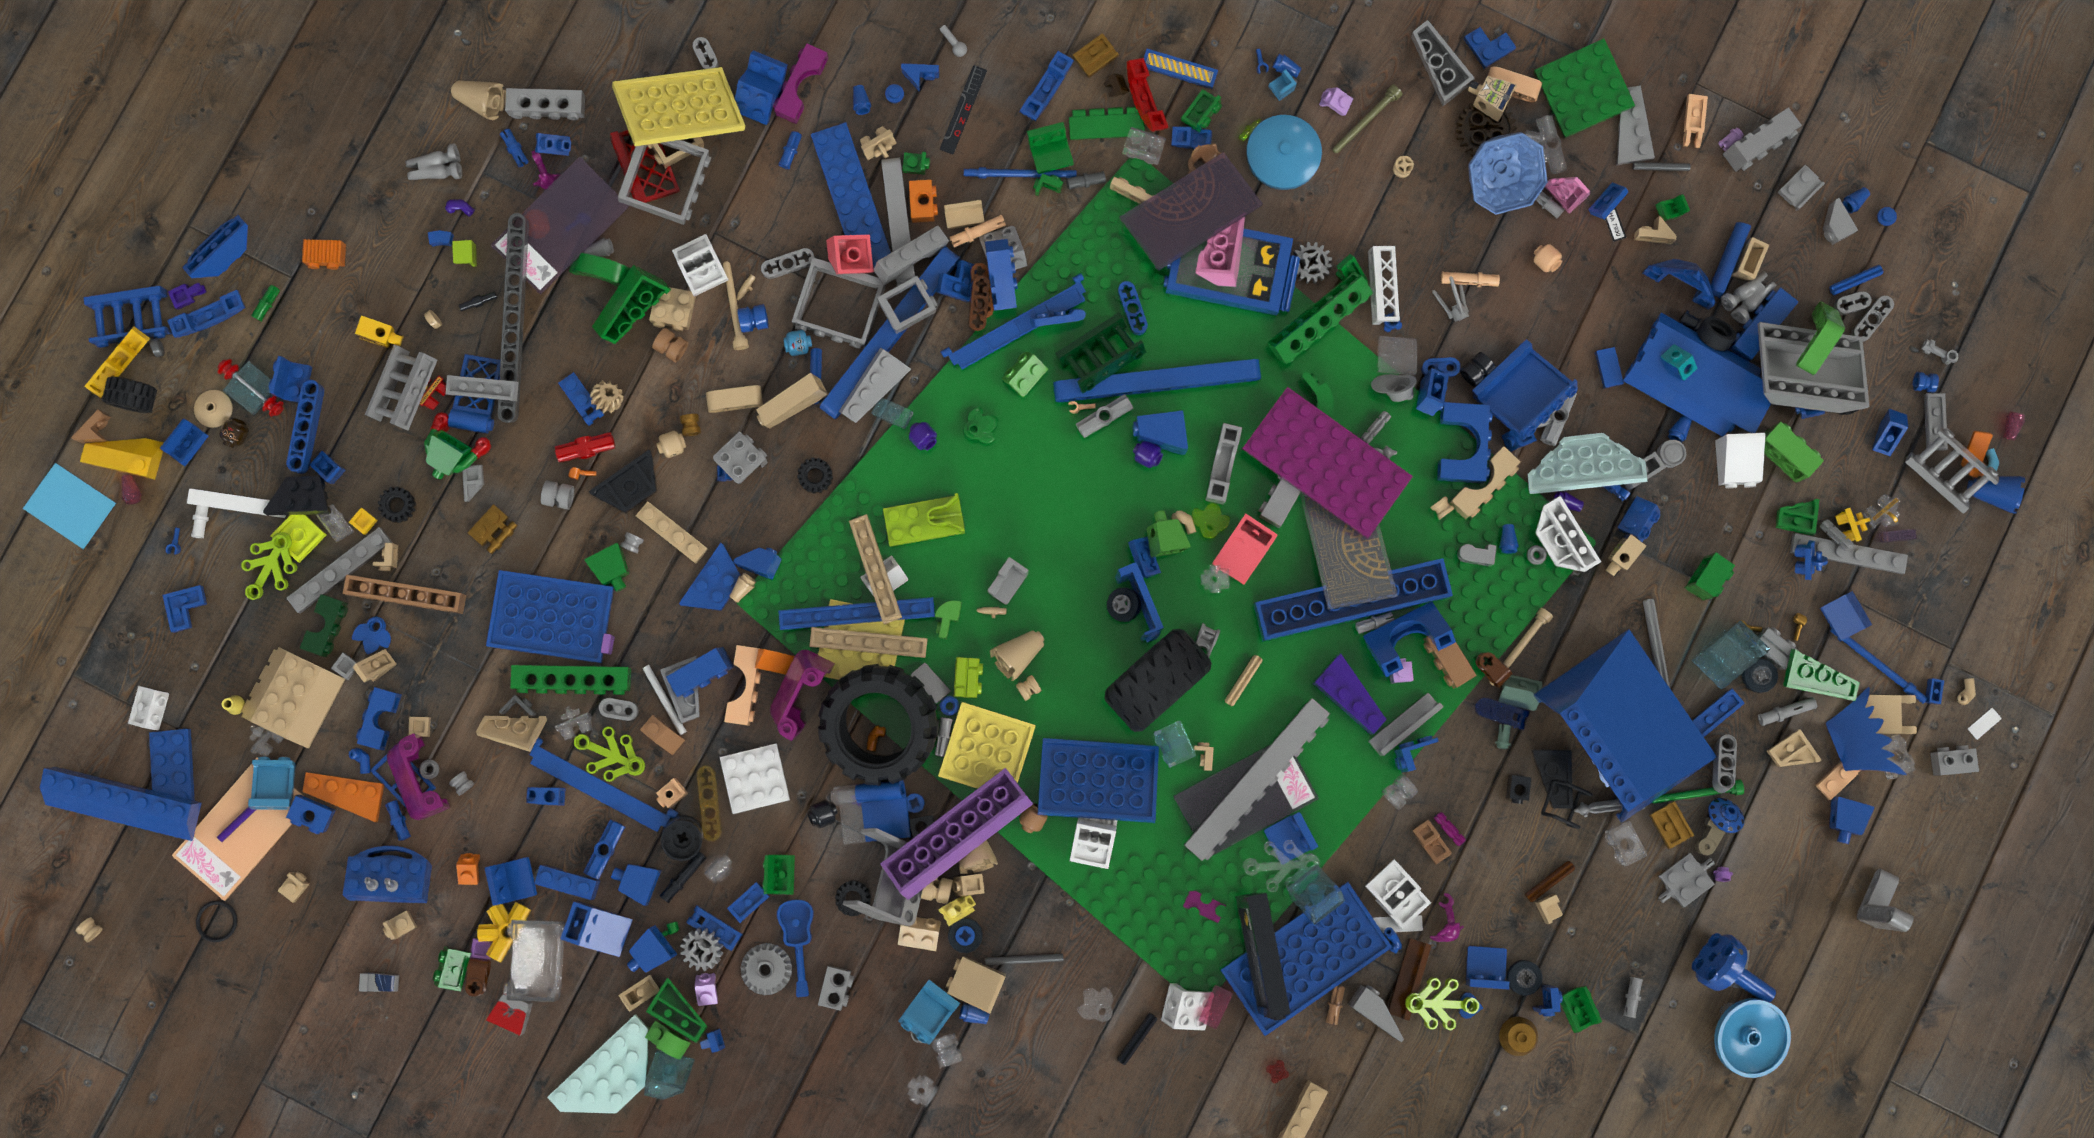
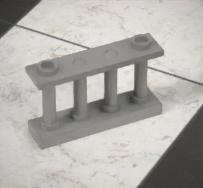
M394 344L365 415L380 422L383 416L391 418V424L408 431L435 368L437 359L422 352L418 353L417 358L409 356L410 351ZM405 363L413 365L409 376L401 374ZM398 381L406 383L402 393L394 391ZM391 398L398 400L395 411L386 409Z
M1939 426L1937 429L1939 437L1920 455H1915L1911 452L1906 457L1905 463L1964 514L1969 509V498L1989 480L1996 485L1999 482V474L1993 467L1990 466L1988 468L1957 441L1950 429H1944L1942 426ZM1947 442L1954 448L1935 467L1930 468L1925 464V460L1943 443ZM1960 454L1969 461L1951 479L1944 481L1940 477V472ZM1976 467L1984 474L1964 493L1959 494L1954 490V486L1973 468Z

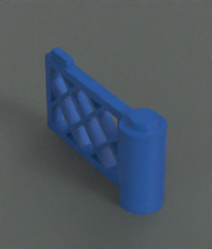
M465 354L460 376L474 378L473 375L483 369L487 375L485 379L495 377L494 380H500L501 360ZM469 360L477 361L480 365L472 372L467 368ZM490 364H496V371L489 375L484 368ZM455 395L453 408L448 418V426L450 428L486 434L493 430L494 420L491 419L495 399L489 400V398H486L489 402L488 409L482 410L476 404L485 398L473 400L469 397L472 402L464 407L459 406L460 399L464 396Z

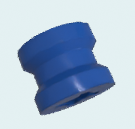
M915 793L907 796L908 811L913 813L920 812L925 805L924 798Z

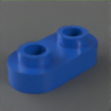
M1452 357L1431 358L1426 360L1421 367L1424 376L1429 372V366L1449 375L1448 378L1456 376L1460 371L1459 361ZM1448 365L1452 366V371L1447 370Z

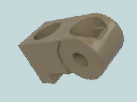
M1706 817L1703 824L1707 828L1702 837L1696 840L1694 847L1699 854L1711 855L1719 845L1725 831L1719 829L1712 822L1711 818Z

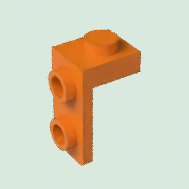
M1974 431L1967 449L1983 463L1993 435L1989 432ZM1964 457L1961 462L1962 467L1969 462ZM1976 467L1968 473L1972 477L1984 475Z

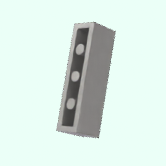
M1278 475L1277 478L1280 481L1277 486L1273 485L1268 495L1271 496L1269 501H1264L1259 509L1261 515L1259 518L1280 528L1301 491Z

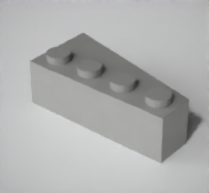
M1788 107L1770 119L1767 124L1761 125L1740 141L1735 142L1723 155L1735 172L1741 168L1745 171L1753 165L1752 161L1754 159L1761 160L1768 154L1767 150L1770 148L1775 150L1783 144V139L1787 137L1790 140L1797 135V129L1802 125Z

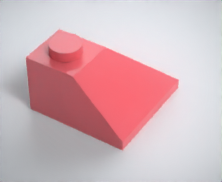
M870 235L833 236L826 240L828 259L836 274L874 272Z

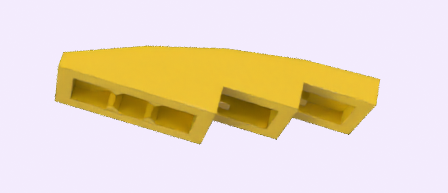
M134 326L84 387L99 398H102L107 377H119L150 338Z

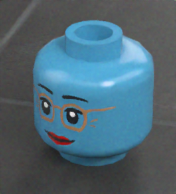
M804 330L788 332L786 337L783 338L785 352H789L791 356L807 354L809 347L812 346L810 335L806 336Z

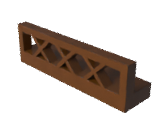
M1409 938L1388 1007L1391 1015L1410 1020L1412 1012L1406 1008L1405 1001L1410 994L1418 993L1432 945Z

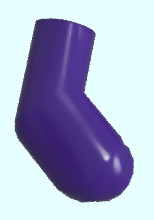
M452 199L446 202L445 210L448 213L461 210L470 217L475 212L462 199Z

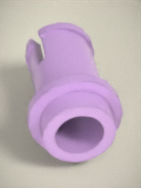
M1739 128L1731 129V133L1718 142L1721 148L1724 146V151L1728 150L1744 136Z

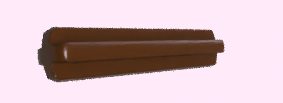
M1567 861L1525 893L1528 901L1534 902L1575 870L1573 863Z

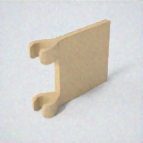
M1869 695L1865 708L1874 706V710L1868 718H1881L1884 720L1881 728L1876 733L1916 734V726H1902L1901 703H1916V696Z

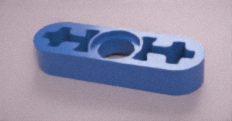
M1129 281L1122 282L1118 288V295L1130 330L1135 335H1143L1147 330L1148 324L1133 283ZM1125 286H1127L1128 289H1132L1129 295L1130 298L1135 297V299H1130L1127 302L1124 301L1128 299L1127 294L1122 293ZM1134 303L1138 306V311L1130 313L1127 310V306ZM1141 315V317H1138L1139 323L1144 325L1140 331L1138 328H1134L1136 326L1135 317Z

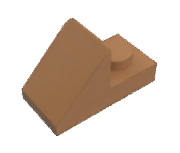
M97 410L71 438L80 443L106 442L107 440L98 431L106 427L111 417L107 413Z

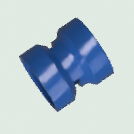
M1916 372L1913 378V390H1926L1927 392L1934 393L1938 388L1939 377L1937 374L1925 375L1923 372Z

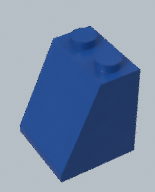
M1183 411L1137 416L1136 422H1133V436H1137L1138 442L1147 441L1160 446L1161 449L1180 455L1186 454L1188 444Z

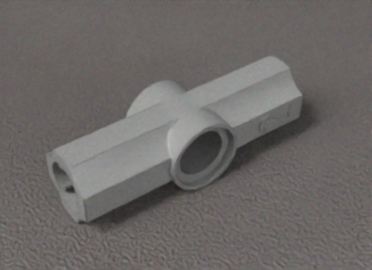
M1124 394L1108 405L1100 407L1096 412L1076 423V426L1083 438H1086L1102 427L1108 426L1112 421L1132 410L1133 407ZM1106 412L1110 418L1103 421L1100 419L1099 414Z

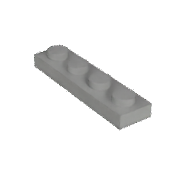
M447 375L446 394L517 401L519 382Z

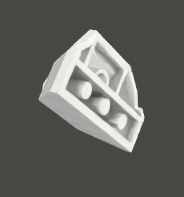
M1559 496L1543 506L1536 535L1555 566L1585 572L1599 564L1601 560L1562 497Z

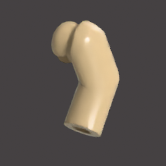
M1180 510L1172 514V519H1178L1180 523L1185 525L1188 535L1197 532L1191 515Z
M1974 678L1964 679L1965 689L1957 696V701L1961 705L1968 704L1976 696Z

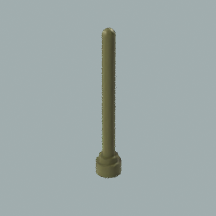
M1392 84L1386 90V96L1333 147V152L1339 153L1390 102L1397 101L1403 95L1401 90Z

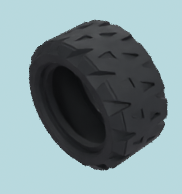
M1173 629L1106 689L1104 699L1132 731H1143L1210 671L1211 659L1184 629Z

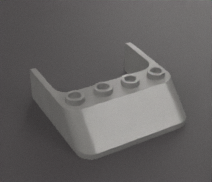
M877 828L861 829L862 834L881 842L885 846L884 860L907 844V842ZM882 867L872 906L861 901H843V905L877 920L911 926L915 923L922 890L907 900L898 891Z

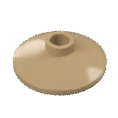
M209 390L202 393L194 404L196 419L202 425L210 428L222 426L226 420L230 419L233 412L231 399L219 390ZM213 404V409L209 411V405Z

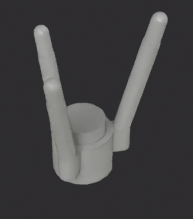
M1450 276L1449 280L1457 305L1451 307L1452 311H1450L1435 290L1432 293L1447 312L1449 319L1454 318V321L1457 322L1469 317V311L1466 305L1463 286L1459 285L1460 301L1453 277Z

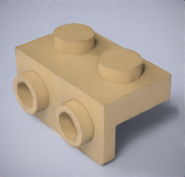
M916 917L913 925H900L898 945L936 951L941 921L932 918Z

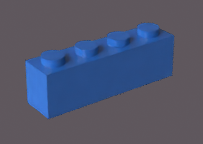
M1779 288L1777 291L1772 290L1766 296L1767 302L1764 306L1761 304L1754 311L1755 317L1752 320L1749 318L1742 326L1744 330L1741 334H1736L1735 341L1729 347L1736 355L1747 361L1753 359L1760 350L1758 323L1780 325L1797 305L1798 301L1782 288Z

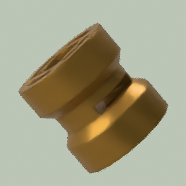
M698 414L680 416V423L683 424L682 436L687 437L701 434V429L697 424L699 421Z

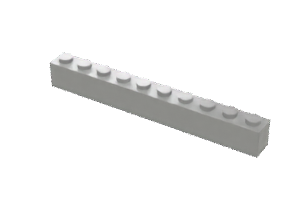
M1313 698L1310 699L1187 840L1184 846L1201 861L1204 859L1208 860L1215 852L1213 848L1217 844L1221 845L1227 839L1225 834L1230 829L1233 831L1240 824L1238 819L1243 814L1246 816L1253 809L1251 804L1255 800L1259 801L1266 794L1263 790L1268 785L1273 786L1278 780L1276 775L1281 770L1285 772L1291 765L1289 760L1293 756L1298 757L1304 750L1302 745L1306 741L1310 743L1317 735L1315 730L1318 727L1323 728L1329 721L1327 717L1330 713Z

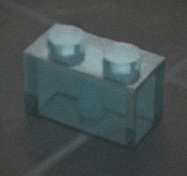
M1177 721L1154 732L1155 742L1160 747L1163 759L1169 768L1196 756L1181 721Z

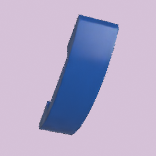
M1057 51L1048 65L1047 71L1019 112L1036 122L1062 84L1074 60Z
M235 290L221 296L219 301L189 314L182 313L167 321L174 338H178L221 323L242 311L245 305L239 290Z

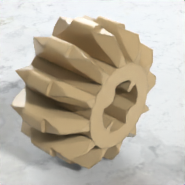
M602 380L599 384L594 385L590 398H592L591 404L597 405L596 410L602 409L603 413L608 410L612 413L620 408L624 396H622V390L617 389V384L611 385V381L606 384Z

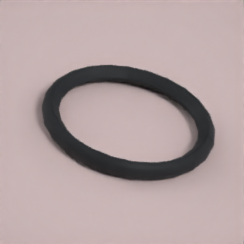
M211 901L205 904L199 910L196 917V928L199 934L211 942H221L228 939L237 927V914L231 905L223 901ZM212 905L225 906L233 916L231 930L220 938L207 936L200 926L202 913Z

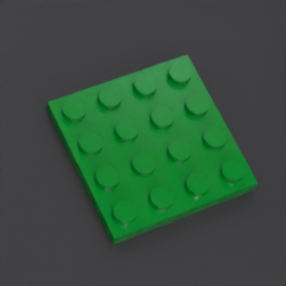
M1601 39L1534 70L1537 80L1542 82L1541 89L1564 138L1635 107V103L1605 39Z

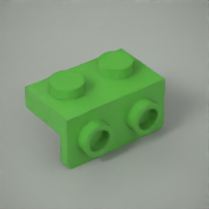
M1026 351L1017 358V362L1013 367L1006 370L1002 380L1008 383L1021 397H1024L1046 373L1048 368L1034 354Z

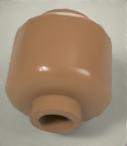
M1033 803V805L1021 813L1019 822L1023 825L1022 829L1026 832H1039L1042 830L1048 816L1038 815V804Z

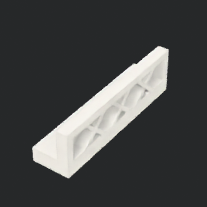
M1373 246L1368 250L1370 288L1373 292L1371 295L1372 325H1380L1382 322H1398L1400 317L1395 246ZM1381 251H1390V260L1387 263L1381 258ZM1385 268H1387L1392 275V278L1389 281L1382 277V271ZM1386 287L1393 291V296L1390 300L1383 295V290ZM1387 305L1394 310V317H1385L1384 309Z

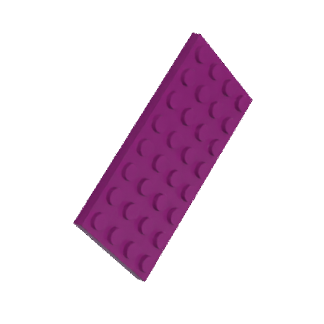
M1288 387L1242 448V450L1367 539L1413 477Z

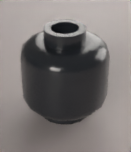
M827 800L811 805L809 812H807L810 823L817 828L833 824L836 820L835 815L838 814L834 803L830 804Z

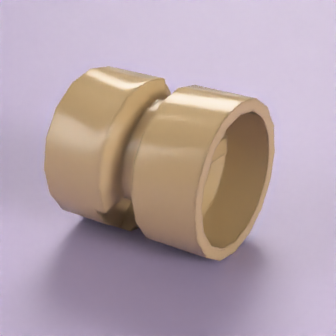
M936 878L923 888L921 899L930 901L936 899L938 903L948 904L953 880L947 878L938 880Z

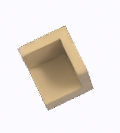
M1551 894L1535 902L1545 924L1553 923L1552 920L1563 915L1558 906L1560 901L1556 894Z

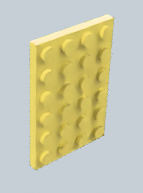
M722 67L614 81L612 84L634 146L745 130L744 121Z

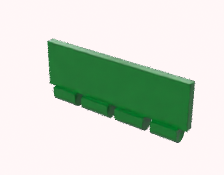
M1136 106L1126 107V114H1123V107L1108 108V115H1104V108L1089 109V116H1086L1085 109L1072 110V117H1069L1070 140L1145 136L1144 122Z

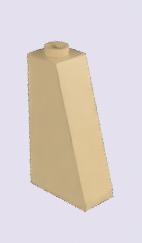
M810 373L756 409L759 414L757 419L762 426L770 429L827 397L828 393L821 379Z

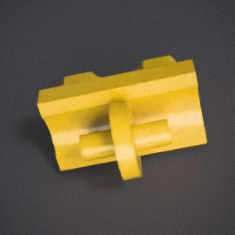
M1851 508L1844 509V512L1835 516L1838 526L1849 522L1851 530L1842 533L1847 536L1846 539L1849 538L1851 541L1855 540L1856 542L1862 540L1857 525H1860L1863 532L1868 530L1866 522L1871 521L1870 517L1864 519L1862 512L1856 514L1858 521L1855 522Z

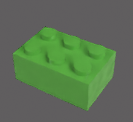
M1779 422L1764 432V454L1796 483L1809 478L1823 463L1824 460L1821 458L1820 453L1808 447L1806 441L1802 437L1796 436L1792 432L1791 427L1786 423Z

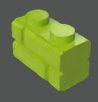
M956 657L954 697L977 698V694H981L982 683H978L979 675H983V663H980V659Z

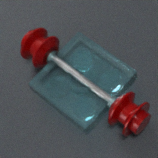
M232 359L222 360L219 363L218 374L224 373L225 380L233 378L223 391L251 414L255 415L261 407L263 411H270V417L278 416L283 411L284 403L282 401L277 403L276 396L271 397L272 394L269 390L271 379L251 362L248 361L239 372V365H232Z

